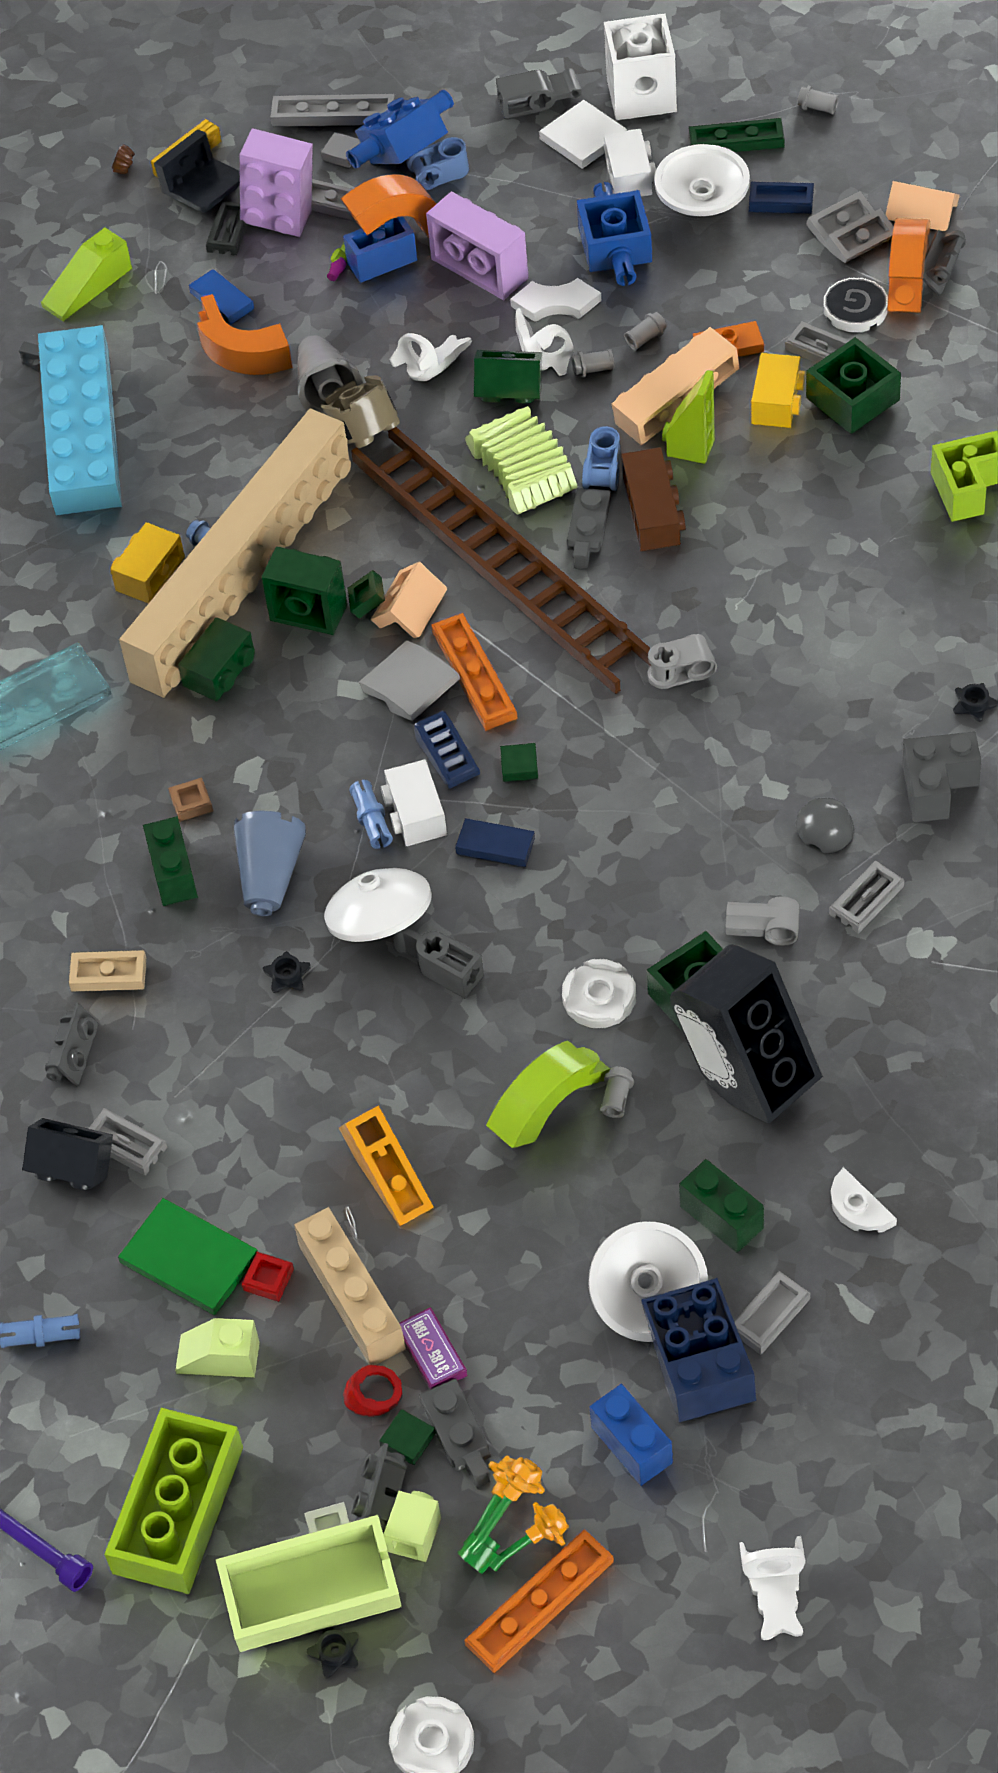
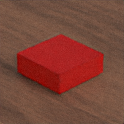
M256 1252L242 1282L243 1291L279 1302L294 1271L293 1263Z

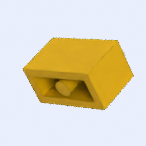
M761 353L751 400V424L791 428L793 415H799L801 395H797L798 390L804 391L806 371L800 370V356Z
M146 522L139 532L131 537L129 545L121 556L116 557L112 563L110 570L115 590L149 604L185 558L181 536Z

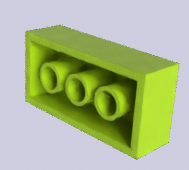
M160 1408L104 1554L112 1574L190 1594L243 1450L237 1426Z

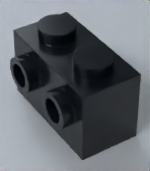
M41 1118L28 1126L22 1171L35 1173V1177L40 1180L55 1181L60 1179L70 1182V1185L77 1189H92L108 1176L113 1134Z

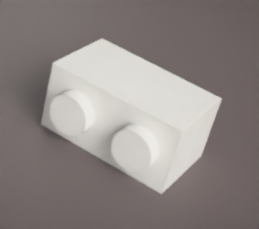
M641 129L604 134L605 160L614 194L639 190L641 197L652 195V182L655 181L656 167L654 162L649 163V160L652 159L650 142L643 140Z
M426 759L384 770L386 785L381 786L383 800L386 807L391 805L393 807L394 813H390L392 827L395 834H402L405 846L446 836L445 815Z

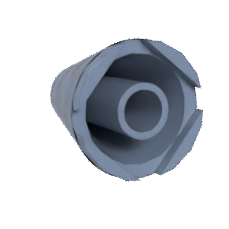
M246 812L242 814L241 821L237 818L234 820V835L244 905L251 909V913L254 915L270 916L273 911H277L281 907L306 836L305 823L292 816L291 822L282 820L280 812Z

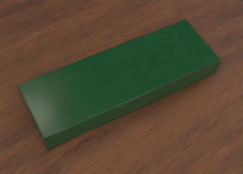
M781 118L689 126L690 146L709 144L724 147L733 152L785 148Z

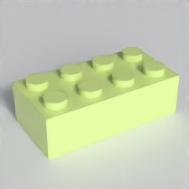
M378 1515L216 1559L235 1641L240 1652L402 1607Z

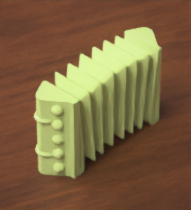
M528 406L517 409L511 414H506L500 419H494L491 423L483 424L482 427L472 429L469 435L465 437L475 459L482 458L483 466L488 465V471L494 470V477H498L499 485L503 484L506 499L509 498V507L517 515L527 510L535 509L536 506L556 497H562L563 494L578 487L570 462L567 463V456L563 455V447H558V439H552L551 430L545 431V423L538 424L537 416L531 418V410Z

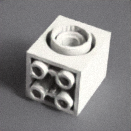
M666 14L604 22L606 74L615 119H632L677 112L675 53Z

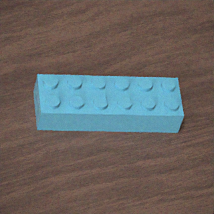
M103 325L39 333L38 343L48 482L55 514L63 515L122 507L109 349Z

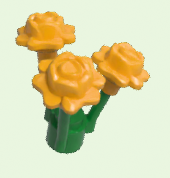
M505 1456L499 1463L490 1461L488 1468L494 1472L493 1477L496 1481L491 1491L493 1497L474 1530L463 1542L462 1548L457 1552L481 1574L488 1567L497 1572L507 1559L531 1542L536 1544L545 1538L550 1541L554 1540L557 1544L563 1546L565 1544L563 1533L569 1528L566 1517L554 1504L543 1507L535 1502L533 1504L534 1513H536L534 1515V1525L525 1531L527 1534L498 1554L496 1551L501 1545L489 1534L511 1502H516L522 1493L543 1494L545 1489L541 1485V1468L537 1467L528 1458L523 1459V1457H519L515 1460L510 1458V1456Z

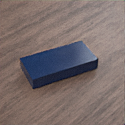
M752 181L750 184L749 212L812 214L814 183Z
M465 818L455 846L456 854L526 867L535 840V832Z

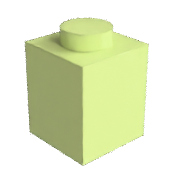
M398 1491L383 1534L387 1551L426 1562L441 1520L438 1501L424 1492L412 1491L410 1494Z

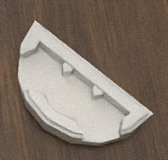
M843 1167L834 1177L831 1188L832 1209L840 1222L854 1231H859V1229L866 1231L877 1230L878 1233L896 1226L897 1218Z

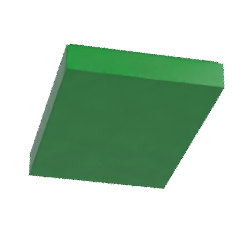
M162 1198L119 1254L118 1259L124 1266L215 1316L247 1273L258 1250Z

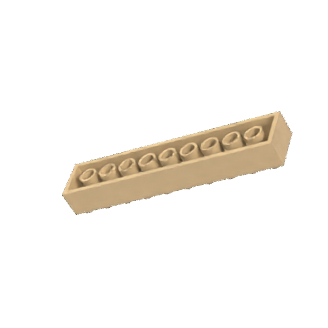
M310 408L120 637L119 641L130 683L163 698L172 687L174 688L179 684L181 677L178 664L216 617L226 621L238 611L240 603L247 594L256 589L276 546L282 548L290 546L302 526L311 521L319 505L330 497L333 488L340 479H344L348 475L351 462L349 460L344 422Z

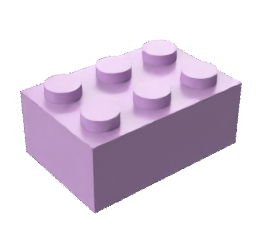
M252 128L240 152V220H244L245 223L252 226L300 237L312 211V144Z
M452 191L426 213L431 259L502 300H505L528 279L525 232L519 227L498 218L494 213L473 204L469 199L463 198Z

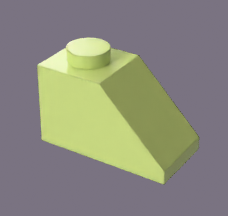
M214 1318L181 1334L175 1369L176 1374L255 1378L260 1341L254 1320Z

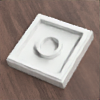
M583 100L541 129L539 135L540 140L583 169L605 153L604 134L627 131V129Z

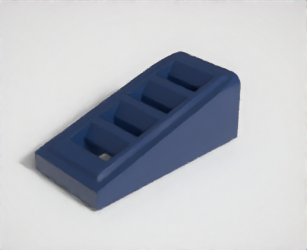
M445 711L436 713L414 725L416 741L448 789L480 775L478 766ZM446 740L449 741V742H447V743H445V744H442V745H440V746H438V747L435 748L436 745H438V744H440V743H442V742H444V741H446ZM453 752H457L456 754L442 760L443 757ZM461 762L465 764L451 772L448 771V768Z

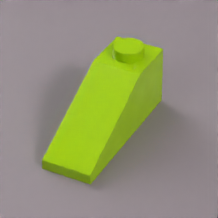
M106 227L84 242L41 301L42 307L61 321L69 318L132 269L127 242Z
M707 370L677 407L671 422L665 423L662 441L666 442L668 457L702 464L706 463L715 441L713 371Z

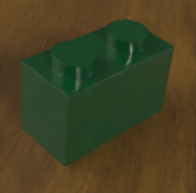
M476 351L474 358V397H481V400L486 402H498L501 398H514V401L517 403H532L534 399H540L542 389V352Z
M216 617L178 664L182 685L214 701H218L225 691H229L232 688L236 677L242 669L249 666L253 661L255 649L251 632Z
M178 816L144 824L143 829L162 905L166 906L198 898Z
M707 1159L701 1162L679 1183L680 1207L736 1253L764 1228V1205Z

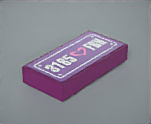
M431 1307L399 1322L402 1327L405 1347L429 1389H433L453 1379L458 1381L468 1376L467 1369Z

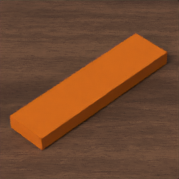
M461 613L431 624L433 635L450 666L458 672L460 676L458 681L485 731L518 719L513 703L464 614Z
M584 1529L464 1640L465 1646L493 1673L497 1672L614 1563V1556Z

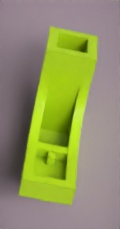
M569 1041L557 1044L541 1054L518 1075L497 1103L486 1126L511 1148L533 1143L539 1136L549 1115L565 1097L581 1087L603 1082L605 1074L610 1071V1068L600 1061L597 1053L588 1048H576Z

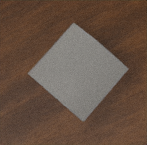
M861 191L808 218L806 223L816 238L844 263L892 239L894 228L881 208L875 211Z
M406 640L361 679L359 684L363 693L385 701L390 712L413 721L460 679L457 671L439 657Z

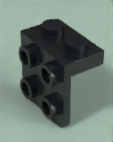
M198 129L154 162L162 193L200 212L209 211L240 186V171L214 159L207 134Z

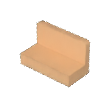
M893 181L885 215L892 221H895L896 218L929 219L930 229L947 231L952 208L957 207L960 195Z
M420 561L401 569L385 594V601L378 606L371 621L379 628L396 622L413 638L420 637L446 593L447 587Z

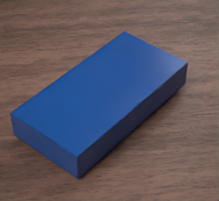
M214 269L189 284L190 293L199 301H201V297L213 294L222 318L229 325L254 310L253 301Z

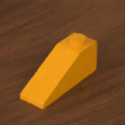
M379 1105L339 1127L357 1163L399 1226L434 1208Z

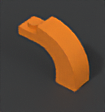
M395 174L376 177L360 184L341 198L352 217L367 236L393 218L409 216L414 218L415 222L429 238L426 213L437 203L425 188L411 177Z
M896 218L889 263L888 312L921 313L925 255L929 249V219Z
M213 294L201 297L203 311L198 312L200 322L197 323L201 346L212 361L227 370L247 375L272 374L293 368L289 344L280 323L258 330H240L224 321Z

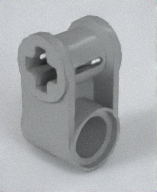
M692 634L674 641L653 645L648 653V661L651 664L647 672L648 681L652 686L659 689H668L691 681L707 679L717 669L716 661L705 637L700 634Z

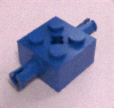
M441 90L430 99L413 97L409 100H404L401 97L393 100L387 105L388 110L382 114L375 113L363 120L364 125L355 130L361 143L346 151L347 160L354 168L361 167L367 161H370L371 164H401L448 133L440 114L453 107L454 102L451 95L446 90Z
M604 182L606 192H603L602 184L598 183L593 189L595 197L577 200L578 229L589 272L614 269L616 281L619 285L625 286L623 276H626L628 285H631L637 277L633 265L652 262L651 231L639 190L614 194L613 186L609 182Z

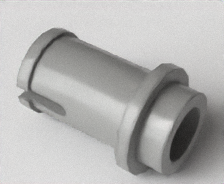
M808 85L807 88L801 87L797 105L802 106L803 110L811 108L834 114L839 96L814 90L813 86Z
M658 312L653 314L647 313L645 320L624 333V338L633 350H637L654 336L659 337L663 335L664 329L667 327L666 322Z
M607 349L606 351L586 354L578 351L577 355L572 356L574 374H581V377H586V373L614 370L612 350Z
M616 1066L612 1067L610 1072L605 1074L604 1081L607 1085L600 1111L608 1117L621 1118L624 1116L628 1091L633 1087L634 1079L630 1070Z

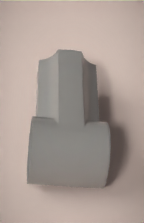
M784 896L772 898L767 904L728 902L726 909V935L765 937L768 942L780 946L793 944L798 938L800 905L795 899Z

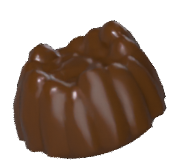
M123 144L119 147L112 165L113 172L118 174L128 173V168L133 164L132 158L135 155L129 146Z

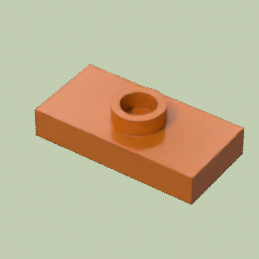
M756 321L714 329L737 348L738 357L764 352V342ZM703 332L693 333V337Z

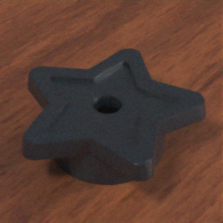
M984 683L969 684L964 688H955V694L959 700L953 708L955 714H970L976 721L981 722L986 710L998 706V700L989 696Z
M286 951L283 955L277 957L271 965L264 966V973L272 978V992L277 993L287 987L298 991L303 990L302 976L310 969V963L299 962L296 957ZM289 971L290 974L284 975V972Z
M332 1627L325 1628L317 1644L309 1647L306 1652L310 1657L321 1661L323 1675L330 1677L340 1667H358V1660L352 1650L359 1635L357 1632L344 1633ZM333 1648L339 1649L336 1654L331 1653V1650Z

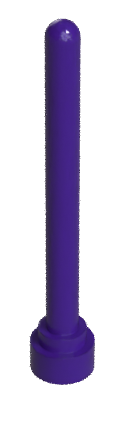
M0 1509V1529L54 1567L61 1584L76 1592L87 1583L93 1572L92 1563L79 1554L74 1556L72 1554H63Z

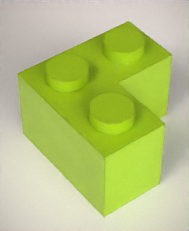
M998 431L932 445L931 475L952 522L984 514L986 487L998 484Z

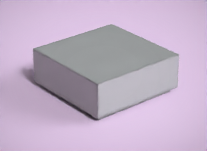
M334 132L321 151L322 160L350 168L351 164L347 160L346 151L351 150L361 142L357 138Z

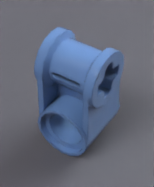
M457 137L446 138L441 142L427 146L406 161L409 170L415 173L416 180L425 190L433 189L452 180L461 179L469 172L465 142Z
M599 427L590 435L587 458L584 460L583 489H589L590 486L610 487L611 491H617L621 463L620 436L617 430L612 427Z

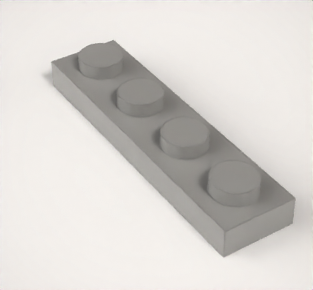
M395 95L273 96L270 116L272 126L364 125L363 120L375 113L382 114L388 110L387 105L395 100Z

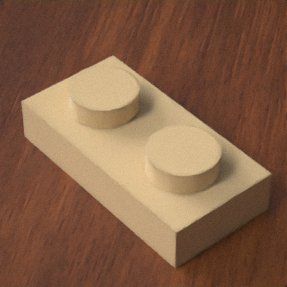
M145 951L71 953L69 975L71 992L144 989L147 960Z

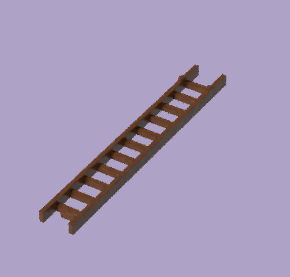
M397 427L388 430V438L403 451L379 467L357 447L351 450L352 460L360 469L614 694L621 691L620 679L607 669L609 666L631 650L651 666L648 661L650 647L630 631L625 622L615 618ZM410 459L415 460L424 468L401 485L388 476L389 473ZM434 477L445 488L420 504L409 493ZM455 495L466 507L443 523L440 522L430 512ZM475 514L478 515L488 526L463 542L452 532L453 529ZM498 533L510 545L485 561L473 549ZM520 552L531 564L506 580L495 569ZM542 571L554 583L529 600L516 588ZM564 591L577 603L552 620L539 608ZM587 611L599 623L574 640L562 627ZM607 631H610L622 643L597 660L591 655V651L586 646Z

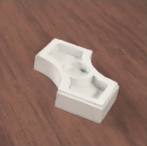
M577 278L570 283L560 286H545L531 281L515 294L510 301L512 308L515 310L520 308L523 315L537 322L546 316L556 314L569 315L580 319L601 302L602 299L601 292Z

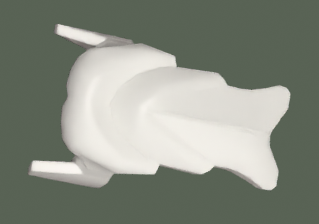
M516 309V333L522 351L542 352V371L553 367L559 376L567 374L569 359L574 352L573 343L567 331L559 325L551 324L533 334L532 328L525 319L521 309ZM554 336L562 337L565 340L564 345L558 351L547 353L541 350V347L545 350L551 345Z
M408 333L399 339L398 347L389 360L393 367L406 363L407 372L411 379L420 382L428 381L442 373L452 364L459 354L471 344L472 340L468 337L457 340L456 335H451L441 346L434 349L431 342L418 334ZM412 341L420 345L422 350L420 357L413 350Z
M797 1536L794 1548H771L755 1552H747L744 1543L739 1542L743 1571L749 1578L753 1595L758 1598V1612L764 1618L761 1639L770 1640L780 1633H787L795 1637L802 1636L803 1628L795 1614V1611L798 1609L796 1591L799 1590V1573L805 1565L801 1536Z

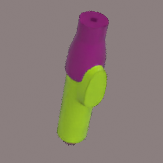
M344 242L341 248H337L331 256L330 260L332 263L327 274V278L330 281H336L347 265Z

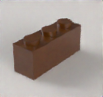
M661 447L621 454L622 476L640 551L681 545L680 531L686 530L683 510L677 511L676 505H679L677 486L670 485L669 481L673 480L671 461H664Z

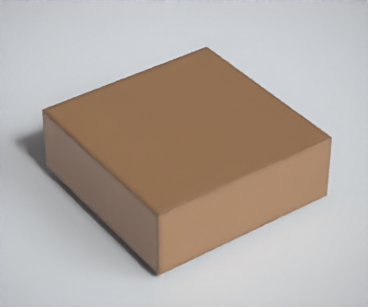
M202 778L168 788L179 822L213 812L212 804Z

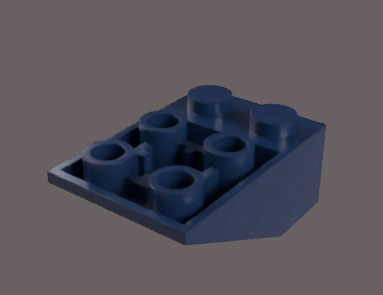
M718 1278L641 1299L665 1384L679 1423L756 1401L754 1371Z

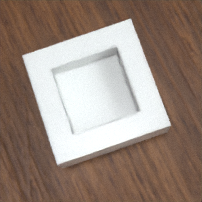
M344 1502L304 1513L309 1534L349 1523Z

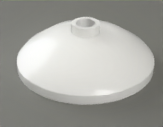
M709 144L686 146L670 153L661 161L655 172V190L660 200L669 208L689 216H712L733 208L745 197L750 184L748 167L739 155L724 147Z
M387 868L372 870L355 877L333 895L324 913L325 923L332 935L345 941L364 942L381 939L407 928L418 920L429 907L432 898L431 889L427 880L422 875L407 869Z
M637 1222L616 1230L600 1245L593 1257L589 1270V1293L598 1315L612 1330L629 1339L653 1342L641 1299L708 1281L707 1268L697 1246L680 1230L659 1222ZM643 1273L649 1274L652 1279L651 1285L645 1289L641 1288L638 1284V1278Z

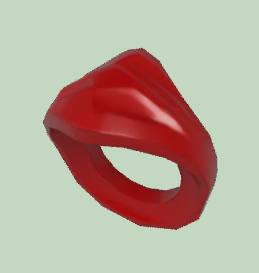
M364 1366L356 1371L346 1382L343 1393L344 1404L357 1415L368 1417L381 1416L398 1405L402 1397L401 1380L393 1370L385 1366ZM380 1375L388 1379L392 1384L393 1395L385 1401L365 1398L360 1391V1384L363 1383L366 1377Z

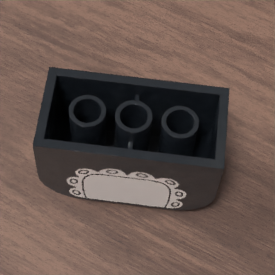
M731 944L726 946L671 993L670 1002L702 1075L709 1085L731 1105L770 1124L823 1077L774 961L738 945Z

